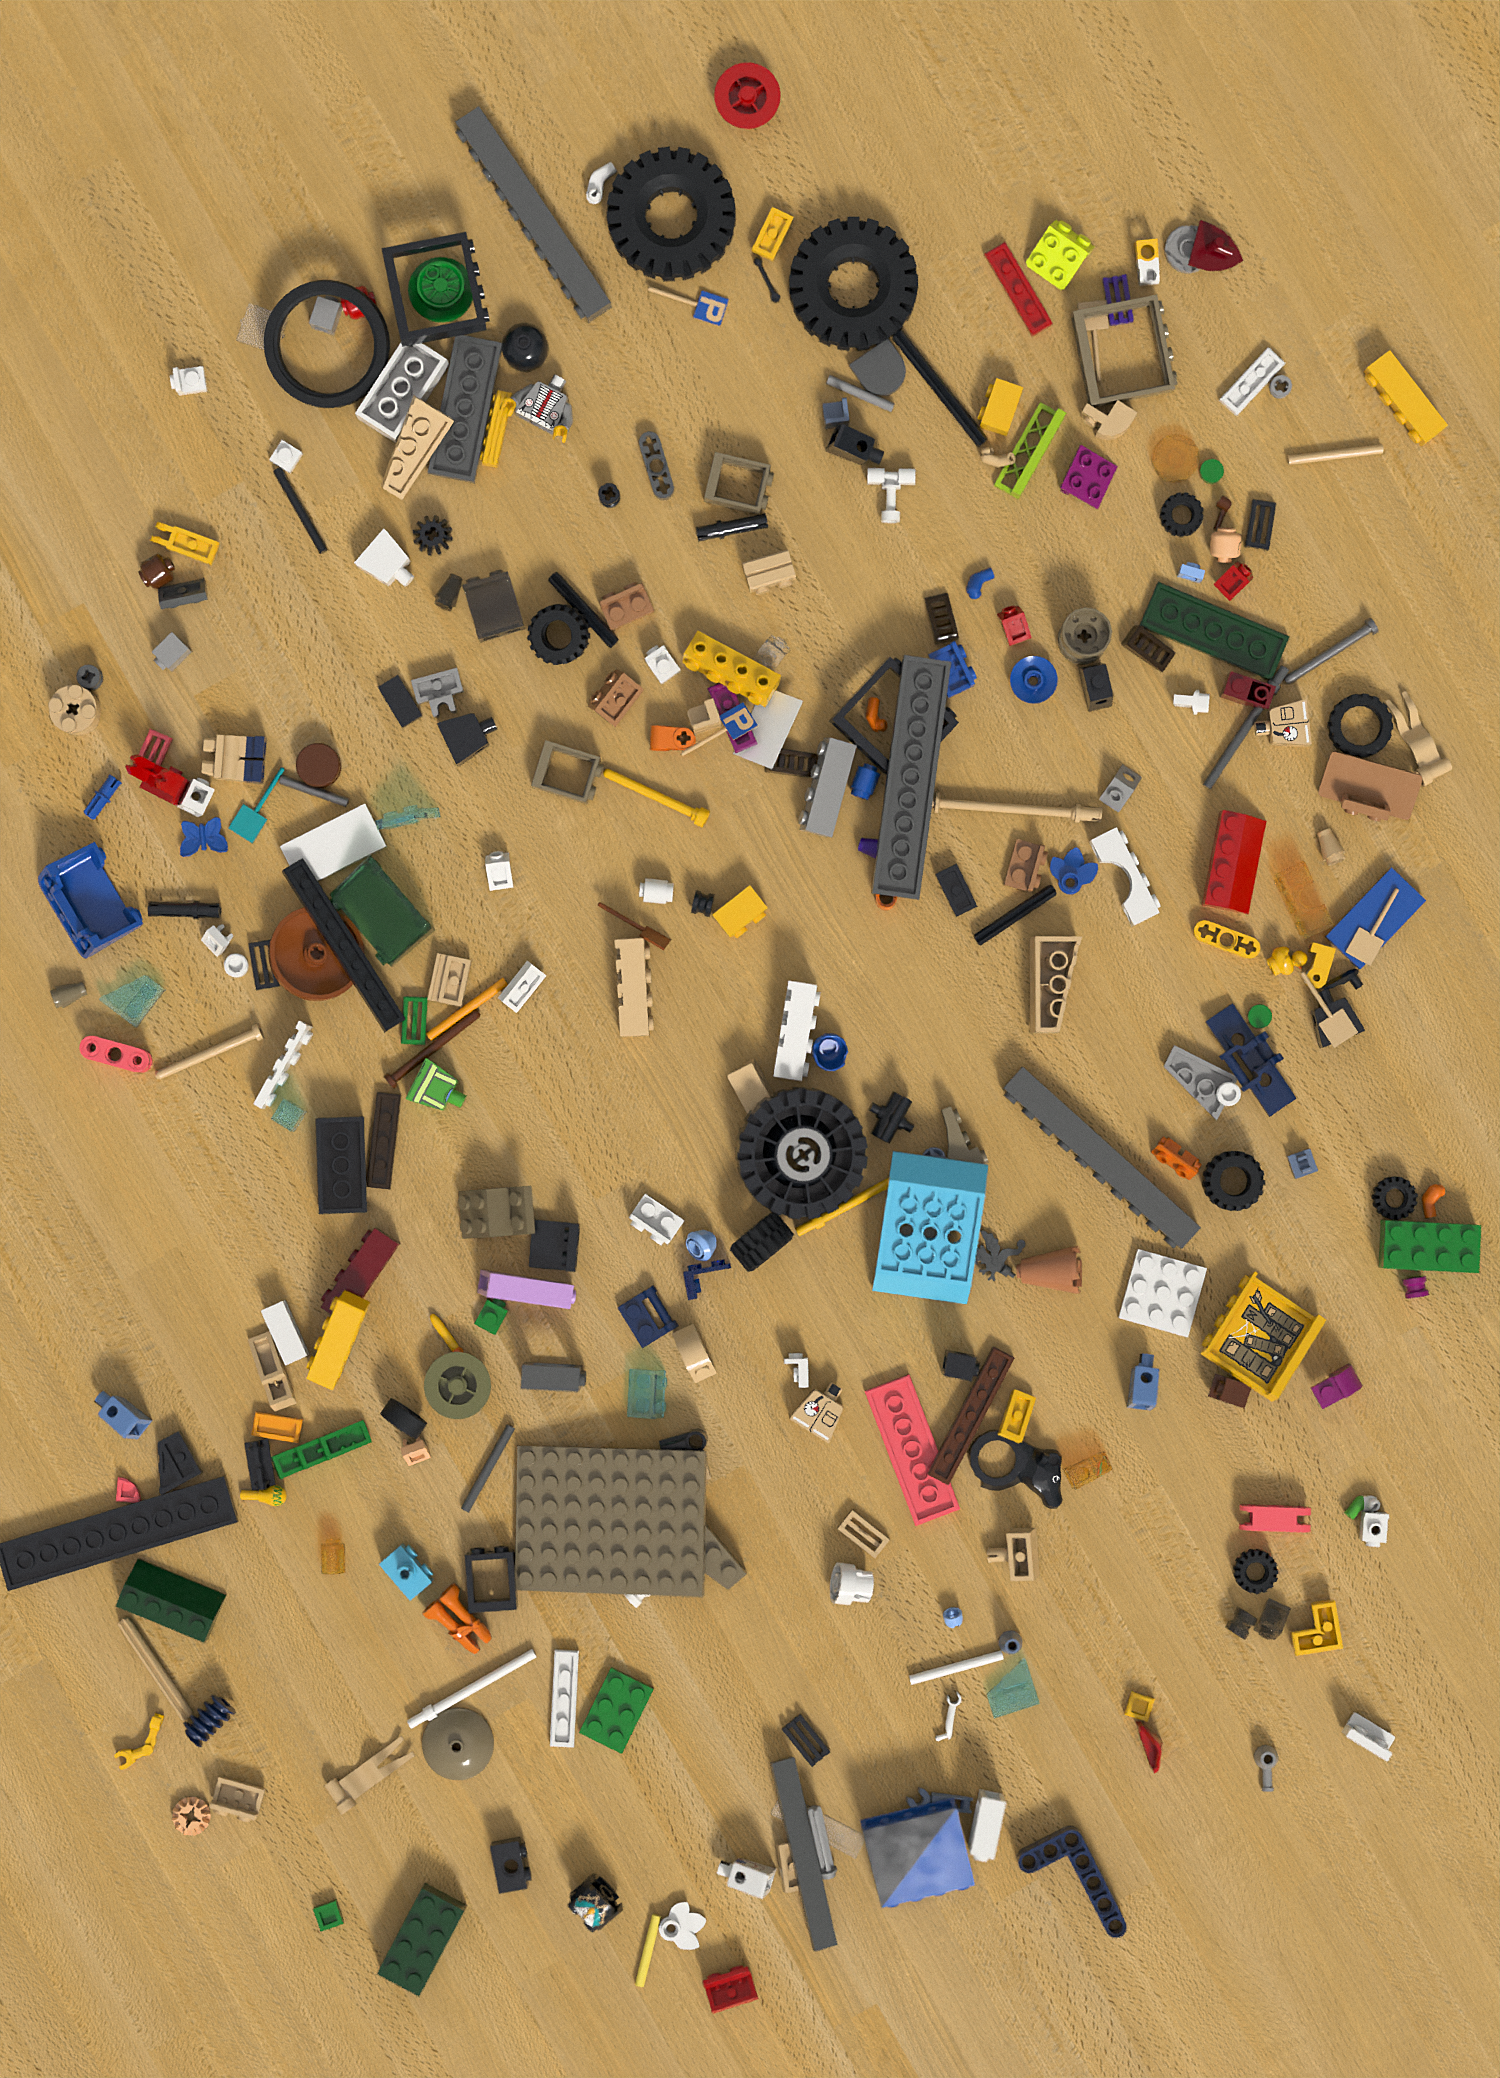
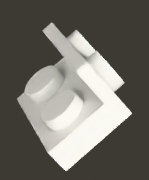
M646 1193L628 1217L632 1220L630 1224L641 1232L646 1229L652 1233L650 1238L661 1246L664 1242L666 1244L670 1243L685 1221Z
M1353 1712L1342 1733L1388 1762L1392 1755L1388 1749L1395 1737L1358 1713Z

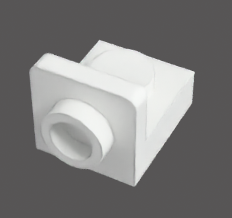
M203 366L186 369L173 368V375H170V383L172 389H176L179 395L208 391Z
M656 645L646 652L645 662L661 685L681 671L664 645L660 648Z
M496 851L485 856L490 891L513 888L509 853Z
M789 1353V1358H784V1364H798V1368H794V1382H799V1388H808V1357H803V1353Z

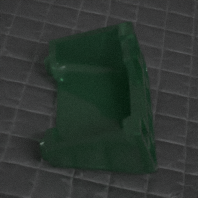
M371 855L330 893L332 897L330 901L337 911L340 909L344 911L378 953L375 956L383 966L387 963L391 967L394 966L435 931Z

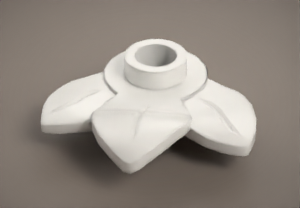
M680 1902L675 1904L671 1908L669 1916L660 1922L659 1932L665 1940L674 1941L681 1949H696L699 1947V1942L695 1933L703 1928L706 1918L699 1913L689 1912L688 1902ZM669 1924H673L676 1927L673 1932L667 1930L666 1927Z

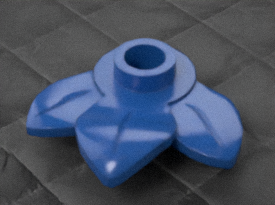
M1075 847L1066 854L1064 860L1053 857L1050 863V871L1058 880L1060 890L1065 894L1072 895L1077 893L1082 885L1089 884L1094 880L1098 871V864H1084L1081 851ZM1071 878L1074 880L1073 887L1066 885L1067 879Z

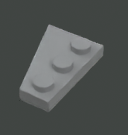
M1173 1045L1163 1067L1217 1120L1225 1105H1222L1217 1100L1216 1090L1219 1085L1225 1082L1236 1084L1237 1078L1235 1075Z

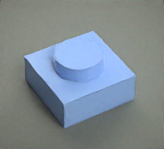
M1187 562L1186 565L1182 564L1180 566L1177 577L1200 583L1203 580L1205 570L1200 569L1201 566L1198 564Z

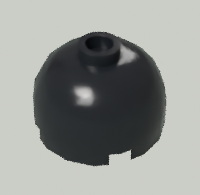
M516 324L508 329L503 337V357L508 365L517 371L530 372L537 367L539 368L548 357L549 345L547 337L540 328L533 324Z

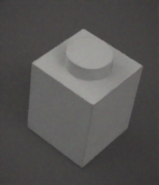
M325 295L324 298L317 296L309 321L312 329L331 335L335 334L343 310L341 304L338 303V299Z
M171 632L152 651L156 656L153 661L162 670L167 667L172 672L192 651Z

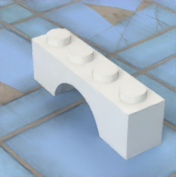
M1116 827L1090 840L1089 843L1099 863H1111L1119 866L1129 879V894L1121 907L1131 926L1160 913L1158 908L1161 906L1155 894L1151 895L1147 888L1150 884L1144 873L1140 874L1136 867L1139 865L1134 852L1129 853L1125 845L1128 843L1124 832L1122 830L1118 831Z

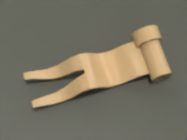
M1404 691L1401 694L1408 707L1411 730L1408 728L1402 713L1389 699L1385 701V704L1396 720L1401 738L1409 745L1419 767L1415 770V773L1422 776L1421 786L1424 787L1432 783L1433 779L1452 770V765L1447 757L1441 759L1433 738L1423 728L1419 720L1414 702L1407 692Z
M402 1736L340 1781L335 1778L324 1786L337 1804L336 1808L341 1815L357 1804L355 1802L356 1798L415 1756L411 1752L379 1769L377 1768L404 1740Z

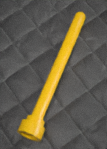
M611 769L603 771L605 778L691 817L694 824L701 828L704 827L711 811L704 807H696L694 809Z

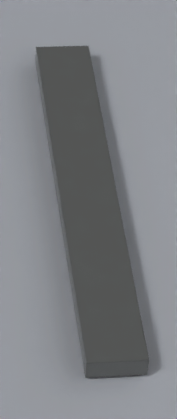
M791 1756L770 1762L810 1941L813 1951L816 1952L838 1944L795 1757Z

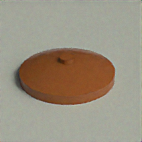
M304 907L297 909L283 918L271 936L268 949L271 970L281 986L292 995L309 1001L334 999L350 989L353 985L352 981ZM338 912L365 955L364 944L359 931L345 915Z

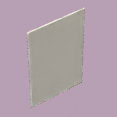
M775 691L766 707L755 705L751 715L758 725L752 729L757 745L738 753L734 751L733 754L772 769L803 701Z

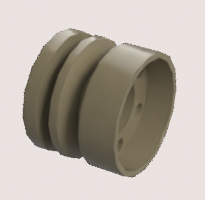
M1087 607L1076 609L1068 615L1058 632L1057 643L1059 651L1065 659L1074 664L1086 665L1095 662L1102 656L1111 641L1112 628L1110 621L1097 609ZM1081 634L1087 639L1086 643H1082V639H1078Z

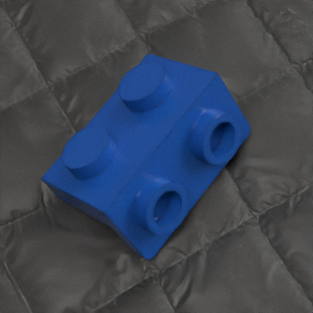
M953 641L950 645L928 654L929 659L951 662L947 691L948 698L974 687V680L977 677L972 666L967 667L964 658L967 656L961 644L957 646L956 642Z

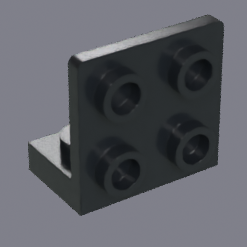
M534 1220L535 1234H531L529 1267L576 1272L580 1224Z

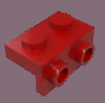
M743 1965L735 1966L730 1969V1972L722 1975L721 1973H713L707 1976V1980L702 1981L713 2014L759 1999L752 1973L749 1967H744Z

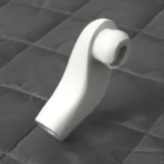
M611 162L595 170L590 176L586 197L592 204H597L602 200L605 181L617 172Z

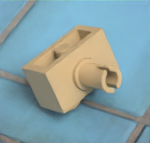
M1036 1527L1012 1528L1006 1534L1007 1547L987 1548V1555H990V1557H987L988 1563L1009 1562L1010 1581H1034L1040 1575Z

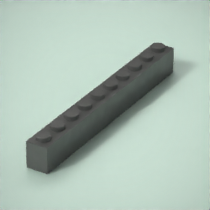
M478 106L455 122L458 129L455 131L456 135L462 143L467 142L471 148L468 152L474 162L477 163L479 161L484 169L481 171L488 182H494L497 187L494 190L501 202L506 200L510 206L507 210L515 222L519 220L523 228H521V231L528 241L533 240L537 246L534 248V251L541 261L544 259L549 264L547 270L554 280L559 279L563 285L560 289L566 299L572 298L576 304L573 308L580 319L585 318L589 323L611 309L610 300L481 108Z
M1021 1067L1002 1088L1005 1091V1098L1012 1104L1018 1102L1023 1107L1021 1112L1031 1121L1034 1118L1041 1123L1039 1128L1050 1137L1053 1134L1058 1138L1057 1144L1065 1152L1071 1150L1077 1156L1074 1160L1084 1169L1089 1166L1094 1171L1092 1176L1102 1185L1105 1182L1112 1187L1110 1192L1120 1201L1124 1198L1130 1203L1128 1208L1138 1217L1142 1214L1148 1220L1145 1224L1155 1233L1158 1230L1166 1236L1163 1240L1173 1249L1176 1246L1182 1249L1199 1231L1201 1227L1024 1067Z

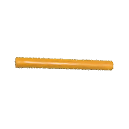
M501 978L428 1031L426 1035L431 1041L504 989L508 983L504 978Z

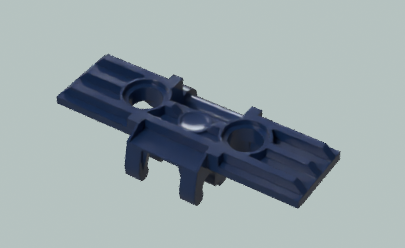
M1233 1003L1205 1021L1225 1051L1219 1056L1220 1059L1225 1060L1242 1087L1240 1089L1243 1092L1250 1088L1269 1117L1297 1099L1275 1067L1276 1063L1284 1059L1281 1053L1274 1054L1266 1042V1039L1269 1038L1266 1031L1254 1036ZM1234 1034H1240L1243 1037L1242 1046L1234 1045L1231 1042ZM1237 1052L1252 1074L1251 1080L1248 1079L1232 1053ZM1263 1073L1270 1077V1083L1267 1087H1263L1259 1083Z

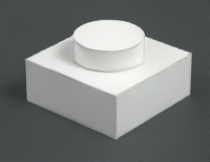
M281 440L269 460L291 474L303 453Z

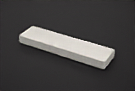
M555 1649L550 1746L574 1747L579 1650Z

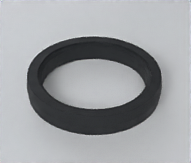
M317 280L294 288L274 307L264 332V353L267 365L274 379L290 396L314 407L337 408L352 404L368 394L388 363L390 337L387 324L379 308L362 291L339 281ZM317 295H334L354 304L368 320L373 333L374 353L369 369L358 383L339 393H320L303 386L290 374L281 355L280 336L287 316L299 303Z

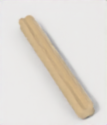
M125 1617L118 1622L119 1628L182 1721L188 1719L193 1714V1711L130 1617Z

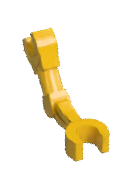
M155 1713L152 1716L149 1727L150 1731L145 1745L134 1750L129 1748L120 1749L116 1752L115 1758L119 1756L126 1758V1763H122L119 1766L120 1770L127 1769L138 1758L153 1753L157 1734L162 1726L165 1715Z

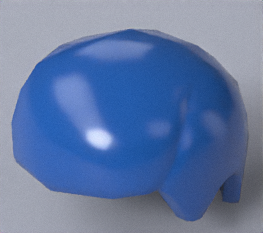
M825 1033L815 1040L812 1047V1056L820 1068L825 1071H836L845 1065L848 1047L842 1037L835 1033Z

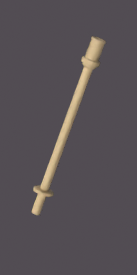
M936 792L932 802L934 813H938L939 808L1070 817L1074 820V823H1080V821L1101 823L1102 807H1083L1081 804H1076L1071 808L944 799L940 798V793Z

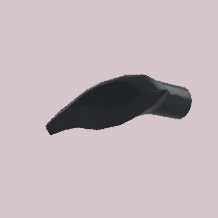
M1351 969L1331 979L1322 987V990L1343 985L1350 981L1355 990L1360 988L1363 983L1357 976L1359 970Z

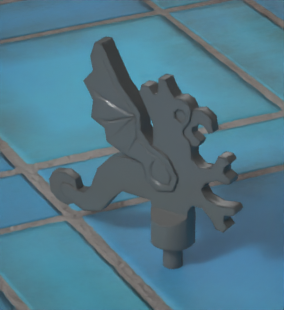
M981 1230L986 1247L991 1251V1255L986 1252L983 1245L980 1246V1249L977 1248L975 1264L977 1265V1261H981V1264H986L985 1270L980 1269L979 1272H982V1275H984L987 1271H991L988 1281L991 1279L993 1281L996 1280L995 1272H999L1005 1277L1009 1275L1014 1278L1016 1274L1011 1272L1012 1268L1005 1265L1004 1262L1008 1256L1021 1253L1022 1248L1026 1245L1025 1241L1019 1240L1017 1242L1018 1249L1007 1248L999 1253L998 1239H995L992 1233L988 1234L986 1231Z

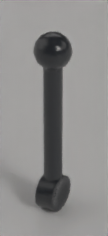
M760 257L754 258L753 263L758 266L771 293V301L778 303L780 295L775 292L762 266V259Z

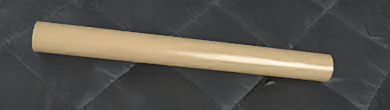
M1377 444L1287 456L1288 465L1382 454L1383 445Z

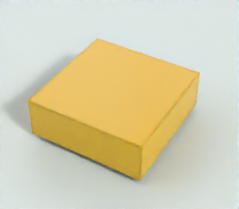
M1131 1691L1124 1714L1148 1722L1155 1699Z

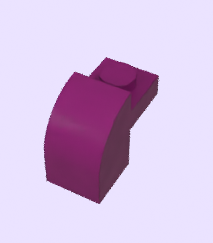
M1348 1363L1330 1373L1328 1378L1310 1387L1321 1409H1325L1335 1402L1351 1396L1360 1390L1363 1385L1352 1365Z

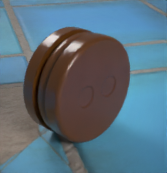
M309 744L297 756L296 771L298 776L310 786L318 788L329 787L337 781L341 774V759L337 752L326 744Z

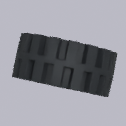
M1179 492L1170 496L1160 510L1161 525L1172 536L1184 537L1191 535L1200 527L1204 518V509L1201 506L1200 500L1186 492ZM1183 505L1190 509L1192 514L1190 522L1182 525L1173 520L1172 510L1176 506Z

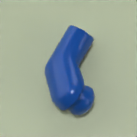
M991 567L971 575L966 586V592L971 599H978L982 594L980 591L982 584L995 578Z

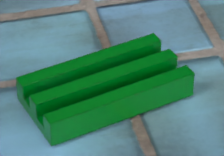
M404 996L403 1015L405 1020L402 1022L401 1044L426 1045L428 997ZM409 1001L413 1002L411 1039H407ZM418 1002H422L420 1040H416Z

